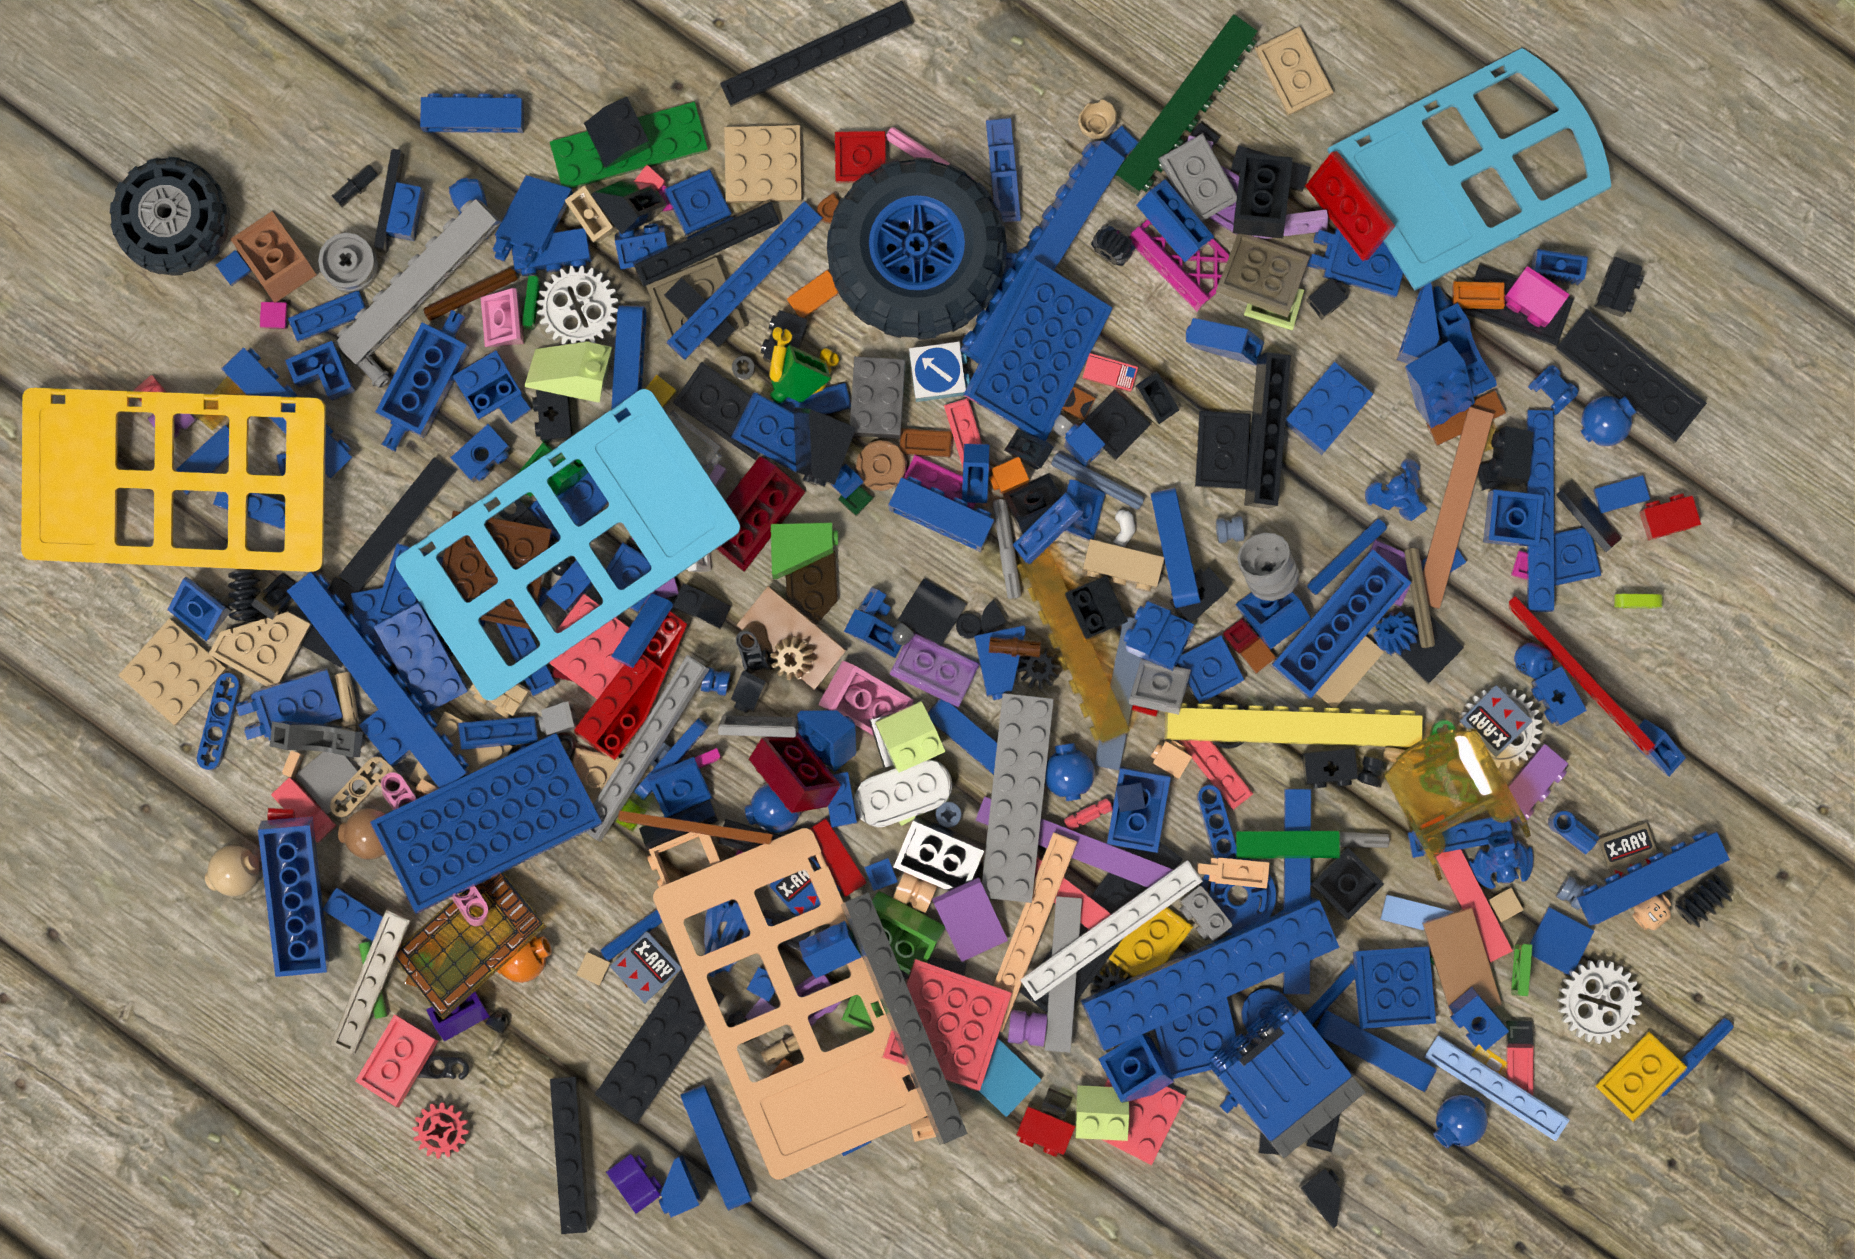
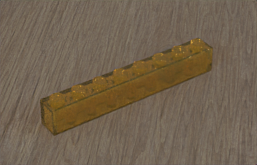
M1047 547L1031 564L1026 563L1022 557H1019L1021 564L1017 565L1018 571L1022 579L1027 578L1031 587L1027 590L1033 603L1037 601L1041 608L1037 613L1043 626L1048 624L1051 634H1048V638L1053 649L1058 647L1062 655L1058 660L1063 671L1068 670L1072 680L1068 681L1074 695L1079 693L1083 702L1079 704L1084 718L1089 717L1093 726L1089 727L1094 741L1100 740L1101 745H1104L1129 734L1130 729L1089 639H1085L1064 594L1068 590L1049 548Z

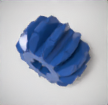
M1401 611L1397 615L1390 612L1388 618L1381 617L1382 623L1375 624L1377 631L1373 633L1378 647L1391 656L1395 652L1401 655L1404 649L1410 651V644L1417 643L1415 636L1419 634L1412 618L1406 616Z

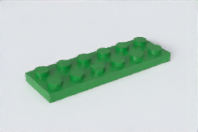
M695 102L637 117L651 148L606 169L588 131L549 141L561 186L573 189L639 171L646 165L653 167L708 152Z

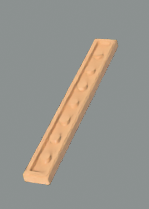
M1053 832L1034 881L1032 903L1026 902L993 985L1012 993L1000 1032H1004L1022 986L1020 979L1026 976L1078 844V841Z

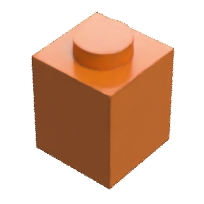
M1019 457L992 468V476L988 477L994 491L999 489L1001 495L1029 483V478Z

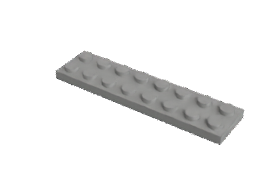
M1004 693L1002 695L982 879L983 888L988 898L1032 903L1054 699Z

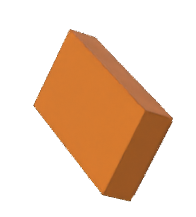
M827 270L788 297L787 301L799 317L806 318L839 293L834 286L831 274Z
M1453 281V305L1458 303L1461 308L1504 309V282Z

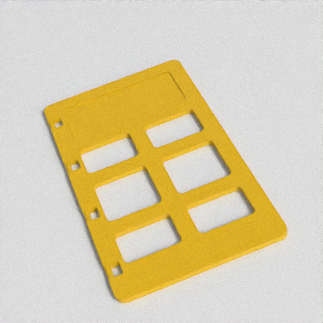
M28 388L22 397L21 552L28 560L318 571L324 563L326 405L320 398ZM53 395H65V404H54ZM129 397L142 398V407L129 406ZM206 400L218 401V409H205ZM282 403L296 404L295 412H282ZM119 412H151L155 415V467L152 471L122 470L118 468ZM176 414L226 415L229 417V471L226 474L177 472L174 469V417ZM251 416L283 417L286 419L285 475H252L248 472L249 418ZM119 488H141L154 491L153 546H121L117 543V490ZM175 490L217 491L228 494L227 549L176 548L173 545V499ZM249 493L283 494L285 496V549L283 552L250 551L247 548Z

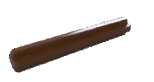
M512 267L505 269L423 309L424 314L429 321H432L449 313L451 310H455L517 281V274Z

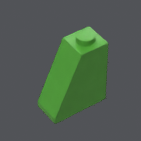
M832 523L771 524L773 579H779L832 554L833 545H838V530H833Z

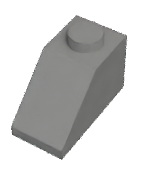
M569 701L541 710L542 716L538 717L541 731H546L548 736L555 733L561 734L573 731L578 725L574 706Z

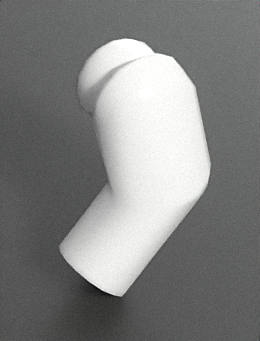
M1119 510L1115 515V520L1120 524L1121 531L1113 543L1117 546L1125 547L1136 529L1133 515L1129 511Z

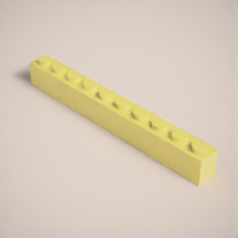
M1182 703L1179 715L1165 712V740L1418 748L1422 747V716H1415V711L1406 710L1400 711V715H1390V710H1375V714H1365V709H1349V713H1339V708H1324V713L1314 712L1312 707H1299V712H1290L1289 707L1275 706L1273 711H1263V706H1248V710H1238V705H1223V709H1213L1212 704H1197L1196 709L1187 708V704Z

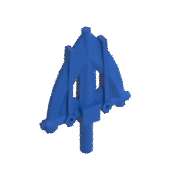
M727 901L707 910L704 927V955L734 943L740 929L744 932L741 939L750 935L738 903L731 905V901ZM765 918L768 926H774L771 923L772 919ZM722 922H727L721 939H719L718 932ZM737 962L709 973V976L715 978L716 974L724 970L730 972Z

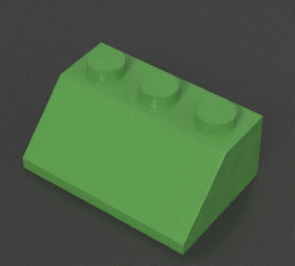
M878 891L872 900L900 970L910 974L915 959L928 963L944 933L945 926Z

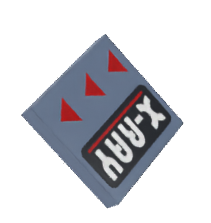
M1497 685L1460 720V723L1495 757L1500 755L1533 722Z
M648 931L610 966L644 1004L682 969Z

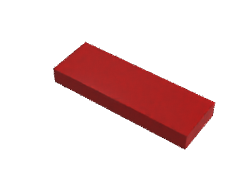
M827 819L809 829L814 833L826 865L845 897L867 884Z

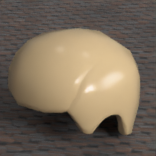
M1103 99L1098 103H1088L1080 112L1078 118V126L1081 132L1092 139L1107 137L1116 126L1117 113L1114 106Z

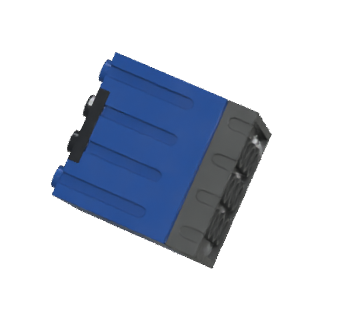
M1281 1001L1270 1010L1272 1014L1265 1020L1262 1017L1256 1020L1250 1026L1252 1030L1245 1036L1240 1034L1230 1042L1232 1046L1225 1052L1220 1050L1210 1058L1212 1062L1208 1066L1270 1144L1285 1158L1366 1092L1303 1013L1288 1001L1285 1004Z

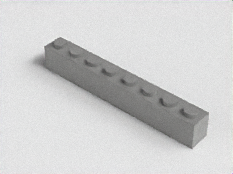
M475 199L474 201L469 200L460 209L462 213L456 219L451 218L443 226L444 231L440 236L432 237L425 245L427 249L421 255L416 254L407 263L409 267L403 273L398 272L390 280V287L386 291H379L372 299L374 303L368 309L365 307L360 310L355 316L356 321L350 327L348 325L345 326L338 333L339 339L335 344L354 364L359 365L364 358L371 356L501 224V221L481 200Z

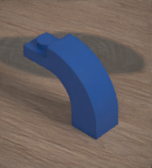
M1457 303L1436 313L1437 326L1443 344L1450 341L1465 361L1473 396L1497 386L1496 379L1475 345L1469 320Z

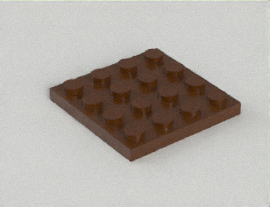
M453 511L451 520L462 512ZM490 518L485 524L515 570L550 548L553 534L552 529ZM464 536L445 549L442 567L466 602H471L497 584L498 578L470 536ZM544 574L528 585V591L538 605ZM511 599L505 600L480 618V620L531 629Z

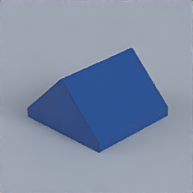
M187 576L183 578L168 608L170 613L205 641L210 639L232 612Z

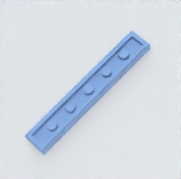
M1440 1035L1436 1037L1424 1056L1554 1141H1557L1570 1121V1118Z

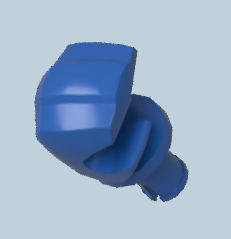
M461 178L449 186L452 202L460 212L458 216L462 213L460 211L462 206L469 200H481L488 207L482 184L478 179Z

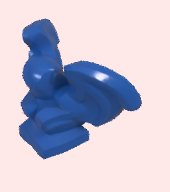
M1407 458L1401 463V467L1405 472L1392 478L1389 484L1386 485L1388 488L1386 490H1382V483L1374 482L1369 485L1365 491V500L1369 506L1375 504L1386 510H1390L1395 506L1399 509L1401 517L1412 521L1428 508L1419 499L1417 489L1420 488L1418 475L1420 467L1413 459Z
M1511 832L1488 837L1489 851L1486 853L1480 849L1475 856L1474 862L1469 860V866L1475 878L1489 889L1496 887L1491 877L1494 872H1497V883H1511L1515 879H1519L1515 870L1518 867L1520 868L1521 881L1525 882L1529 879L1533 869L1532 848L1528 847L1527 849L1520 841H1517L1515 846Z

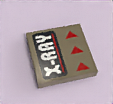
M1647 823L1598 839L1610 876L1616 873L1622 876L1628 873L1626 868L1639 862L1643 866L1650 862L1649 857L1657 854Z

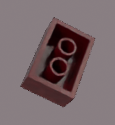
M798 732L796 737H762L748 759L791 813L828 807L841 786Z

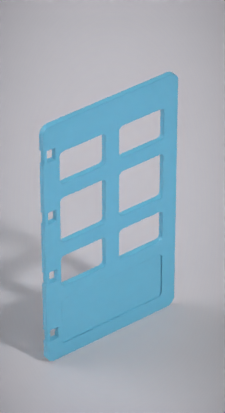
M641 389L563 442L556 449L502 484L492 493L438 528L428 537L399 555L396 559V568L481 696L486 700H495L736 536L741 526L739 520L655 395L650 390ZM627 408L631 415L619 423L615 415ZM562 452L566 460L554 467L550 460ZM577 459L582 461L609 502L607 509L579 527L574 523L548 484L550 477ZM531 492L559 532L561 539L524 566L515 570L485 524L490 518L525 494ZM497 497L501 504L489 512L485 504ZM618 523L624 524L652 567L649 573L624 590L618 589L590 546L594 539ZM466 535L470 536L498 578L496 585L469 603L464 600L438 561V555ZM433 542L436 549L424 556L420 549ZM574 556L603 598V603L561 633H557L528 591V585L568 557ZM507 599H511L540 641L539 648L512 666L505 662L480 624V618Z

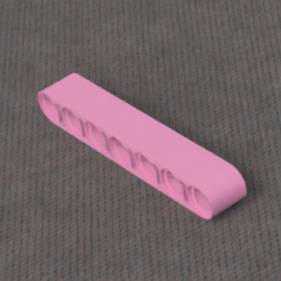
M388 773L383 777L381 781L382 793L393 810L400 808L403 803L417 800L400 774ZM390 782H396L400 785V788L397 791L391 792L386 789V786ZM475 886L469 888L470 892L466 896L455 895L451 897L470 925L480 926L487 921L488 906ZM474 907H479L484 913L481 917L475 918L470 915V910Z

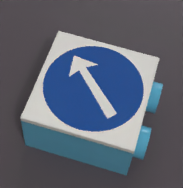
M959 342L909 348L916 402L964 396L970 381L969 374L963 373L962 364H966L967 359L966 355L960 351Z

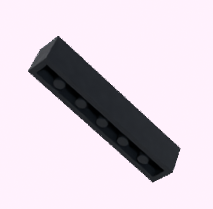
M1266 352L1257 356L1244 506L1266 509L1278 506L1291 355Z
M578 1076L551 1078L550 1090L561 1234L585 1233L590 1230L579 1079Z

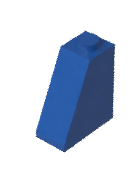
M1196 318L1192 319L1191 325L1186 330V342L1193 348L1257 366V356L1261 355L1264 341L1250 330Z
M1025 626L974 636L986 696H992L993 701L1002 699L1003 693L1012 692L1020 655L1011 657L1009 654L989 653L990 637L1005 639L1018 637L1019 640H1023Z

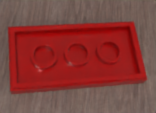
M1338 151L1330 153L1305 185L1321 208L1327 210L1328 217L1362 261L1368 260L1395 227L1394 223Z

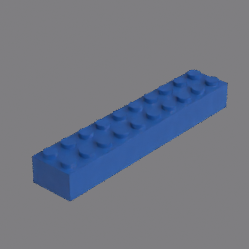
M1313 898L1080 1001L1100 1048L1105 1051L1340 947L1320 900Z

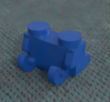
M1550 365L1528 388L1530 390L1534 389L1535 392L1541 388L1555 402L1551 408L1554 410L1553 413L1557 415L1578 395V389L1571 383L1567 384L1560 377L1559 369Z

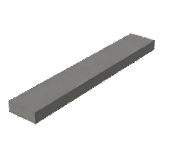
M1056 896L1052 956L1079 938L1082 898ZM1076 972L1049 991L1045 1051L1071 1052Z

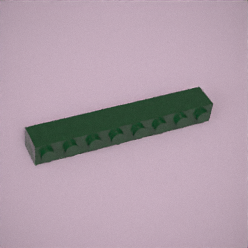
M1235 14L1231 16L1115 173L1114 179L1137 196L1142 191L1148 192L1155 182L1152 177L1157 171L1162 173L1164 170L1158 159L1182 146L1184 140L1181 139L1186 131L1191 133L1199 122L1196 119L1201 111L1204 113L1208 111L1214 102L1211 97L1216 91L1222 92L1228 83L1226 79L1231 71L1235 73L1243 63V60L1240 59L1245 51L1250 53L1257 44L1258 40L1255 38L1258 31Z

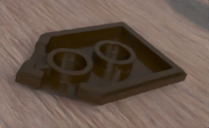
M835 551L786 575L787 600L815 624H818L838 602Z

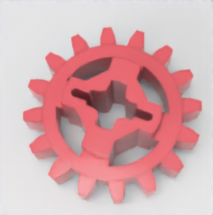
M441 1102L439 1108L434 1103L430 1104L431 1111L424 1108L421 1110L424 1115L423 1118H415L419 1126L412 1127V1130L418 1132L419 1135L413 1139L414 1141L420 1140L422 1142L418 1148L419 1150L425 1147L428 1149L427 1156L436 1152V1158L440 1159L442 1153L445 1152V1155L450 1157L452 1156V1149L459 1152L460 1147L458 1144H466L467 1142L462 1136L469 1133V1130L463 1129V1125L467 1124L468 1120L461 1121L460 1117L463 1111L455 1113V1105H451L446 1109L445 1102ZM441 1113L451 1116L455 1121L449 1122L445 1120ZM430 1118L432 1123L429 1129L424 1131L426 1121ZM438 1123H440L441 1127L451 1126L450 1129L443 1133L444 1137L441 1134H430L438 1128ZM458 1129L457 1137L451 1144L450 1137L452 1132ZM428 1139L437 1141L441 1148L430 1144Z

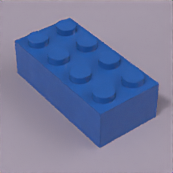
M908 476L907 480L901 477L889 502V511L978 552L982 551L994 525L991 513L980 508L974 511L968 508L967 502L954 497L952 501L946 498L945 493L937 488L931 487L928 490L922 487L921 481Z

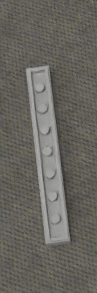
M689 655L685 657L593 804L602 825L585 833L599 842L602 841L618 816L619 810L621 811L706 676L709 668Z

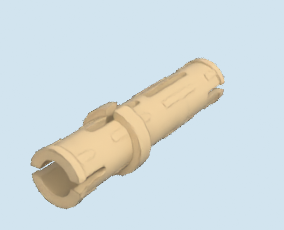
M351 673L336 674V684L344 721L342 722V727L352 728V730L361 732L359 725L362 723V719H359ZM363 738L361 748L365 747Z

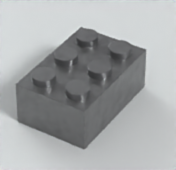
M854 357L850 425L856 427L853 436L901 439L905 360Z

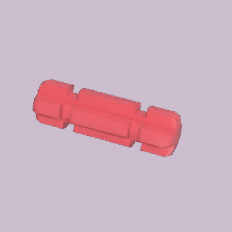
M1104 799L1098 802V805L1093 804L1077 812V815L1065 818L1064 823L1067 829L1074 830L1079 827L1078 825H1084L1100 817V814L1112 811L1113 807L1108 799Z

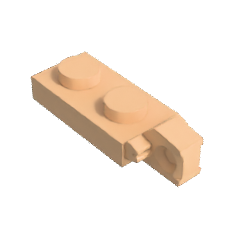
M1211 858L1210 864L1197 863L1196 873L1209 875V881L1219 884L1267 888L1269 863L1227 858Z

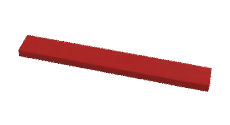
M1516 596L1513 597L1508 604L1509 610L1546 649L1550 650L1552 656L1645 755L1652 753L1655 750V744Z

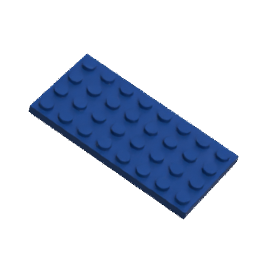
M555 733L370 821V824L415 914L598 827L602 825V822Z

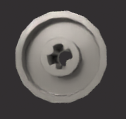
M341 233L334 235L325 242L320 250L318 259L320 271L325 279L341 292L352 293L358 290L361 292L371 286L377 277L379 268L377 255L367 241L357 234ZM351 260L352 264L348 267L346 263Z

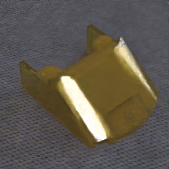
M1476 729L1458 732L1456 730H1449L1429 736L1401 753L1396 758L1397 761L1384 773L1386 782L1410 831L1437 881L1443 878L1434 857L1443 853L1446 846L1441 832L1486 810L1492 819L1497 822L1504 823L1515 818L1525 837L1531 836L1524 814Z

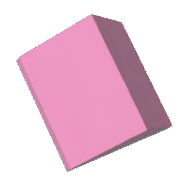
M511 288L481 297L485 347L524 344L521 301L517 289Z

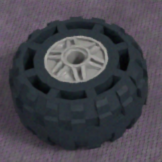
M178 157L154 158L147 160V163L139 167L135 166L128 172L129 175L123 182H119L115 189L113 202L110 204V225L119 247L137 265L156 274L177 276L190 271L195 272L204 267L203 265L206 262L214 259L220 252L219 249L222 243L226 241L229 233L230 209L221 186L201 166Z

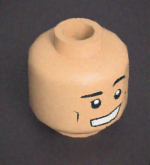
M1660 894L1634 906V914L1632 916L1644 930H1657L1671 918L1669 910L1671 903L1663 894Z

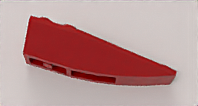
M669 611L635 666L632 668L625 664L576 726L574 732L578 737L615 761L646 721L687 627V623Z

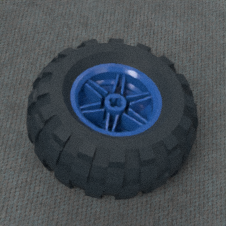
M916 157L914 160L899 161L897 159L881 164L880 168L869 174L865 173L852 184L851 189L840 199L833 212L827 236V255L834 286L841 299L850 307L855 316L867 325L883 331L884 334L898 338L912 337L921 340L936 338V336L950 331L955 332L967 325L970 320L987 307L1002 281L1006 267L1007 241L1001 213L994 204L990 193L980 182L977 183L966 174V171L951 163L946 165L934 161L933 158ZM931 221L934 223V228L927 231L924 225L926 222ZM901 222L908 223L909 228L907 231L899 228ZM915 241H919V244L924 247H920V251H914V247H910V245H914ZM945 243L947 250L945 252L938 250L939 244ZM894 244L897 249L893 253H889L887 246ZM929 265L935 268L932 274H928L925 271V268ZM907 266L910 271L908 274H902L900 268Z

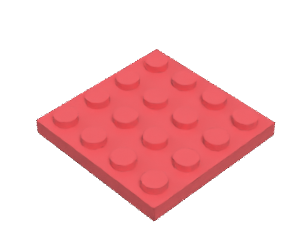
M915 959L906 985L945 1080L980 1091L1012 993ZM891 1028L882 1058L907 1066Z

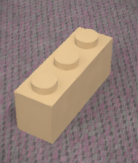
M1090 539L1082 571L1087 572L1086 576L1089 578L1099 579L1102 576L1112 578L1111 583L1126 586V582L1136 584V589L1150 592L1151 588H1157L1164 557Z

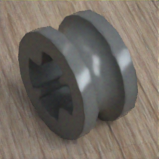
M740 356L733 361L732 371L736 378L747 380L753 376L755 366L749 357ZM740 362L742 364L744 362L749 363L747 367L750 371L747 374L745 372L743 374L738 373L739 368L737 365Z

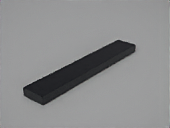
M766 200L632 263L644 287L780 224L772 202Z
M434 457L339 576L360 592L395 549L397 543H400L455 473Z

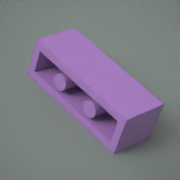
M1546 744L1541 745L1495 799L1493 804L1504 814L1509 815L1510 819L1515 823L1521 820L1526 822L1535 811L1532 809L1534 804L1538 800L1543 802L1550 794L1549 786L1554 781L1558 783L1566 775L1565 767L1568 763Z

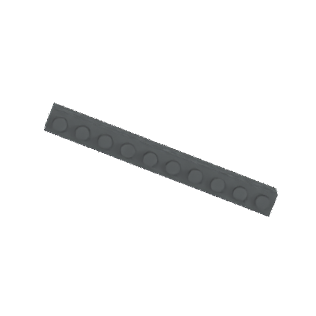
M869 893L841 904V907L939 1145L968 1134Z

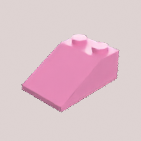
M842 661L818 705L826 710L839 711L842 715L850 717L856 727L873 735L869 719L889 711H897L910 706L914 700L857 666Z

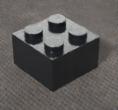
M1345 848L1340 853V858H1335L1310 883V886L1345 921L1349 920L1384 885L1349 848Z

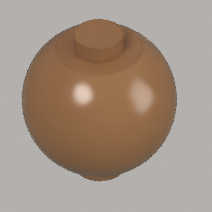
M363 809L354 813L347 823L343 822L339 826L338 837L340 842L345 843L349 851L361 859L372 860L385 855V852L370 821L385 815V813L376 809Z

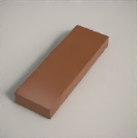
M1496 391L1474 400L1475 404L1470 406L1493 413L1492 420L1506 414ZM1468 409L1457 413L1445 423L1438 424L1433 428L1426 423L1436 446L1461 435Z

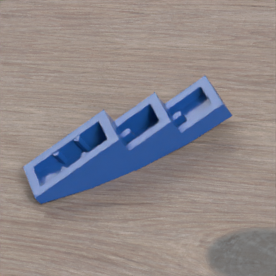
M1011 117L986 120L993 202L998 211H1000L1003 222L1021 221Z

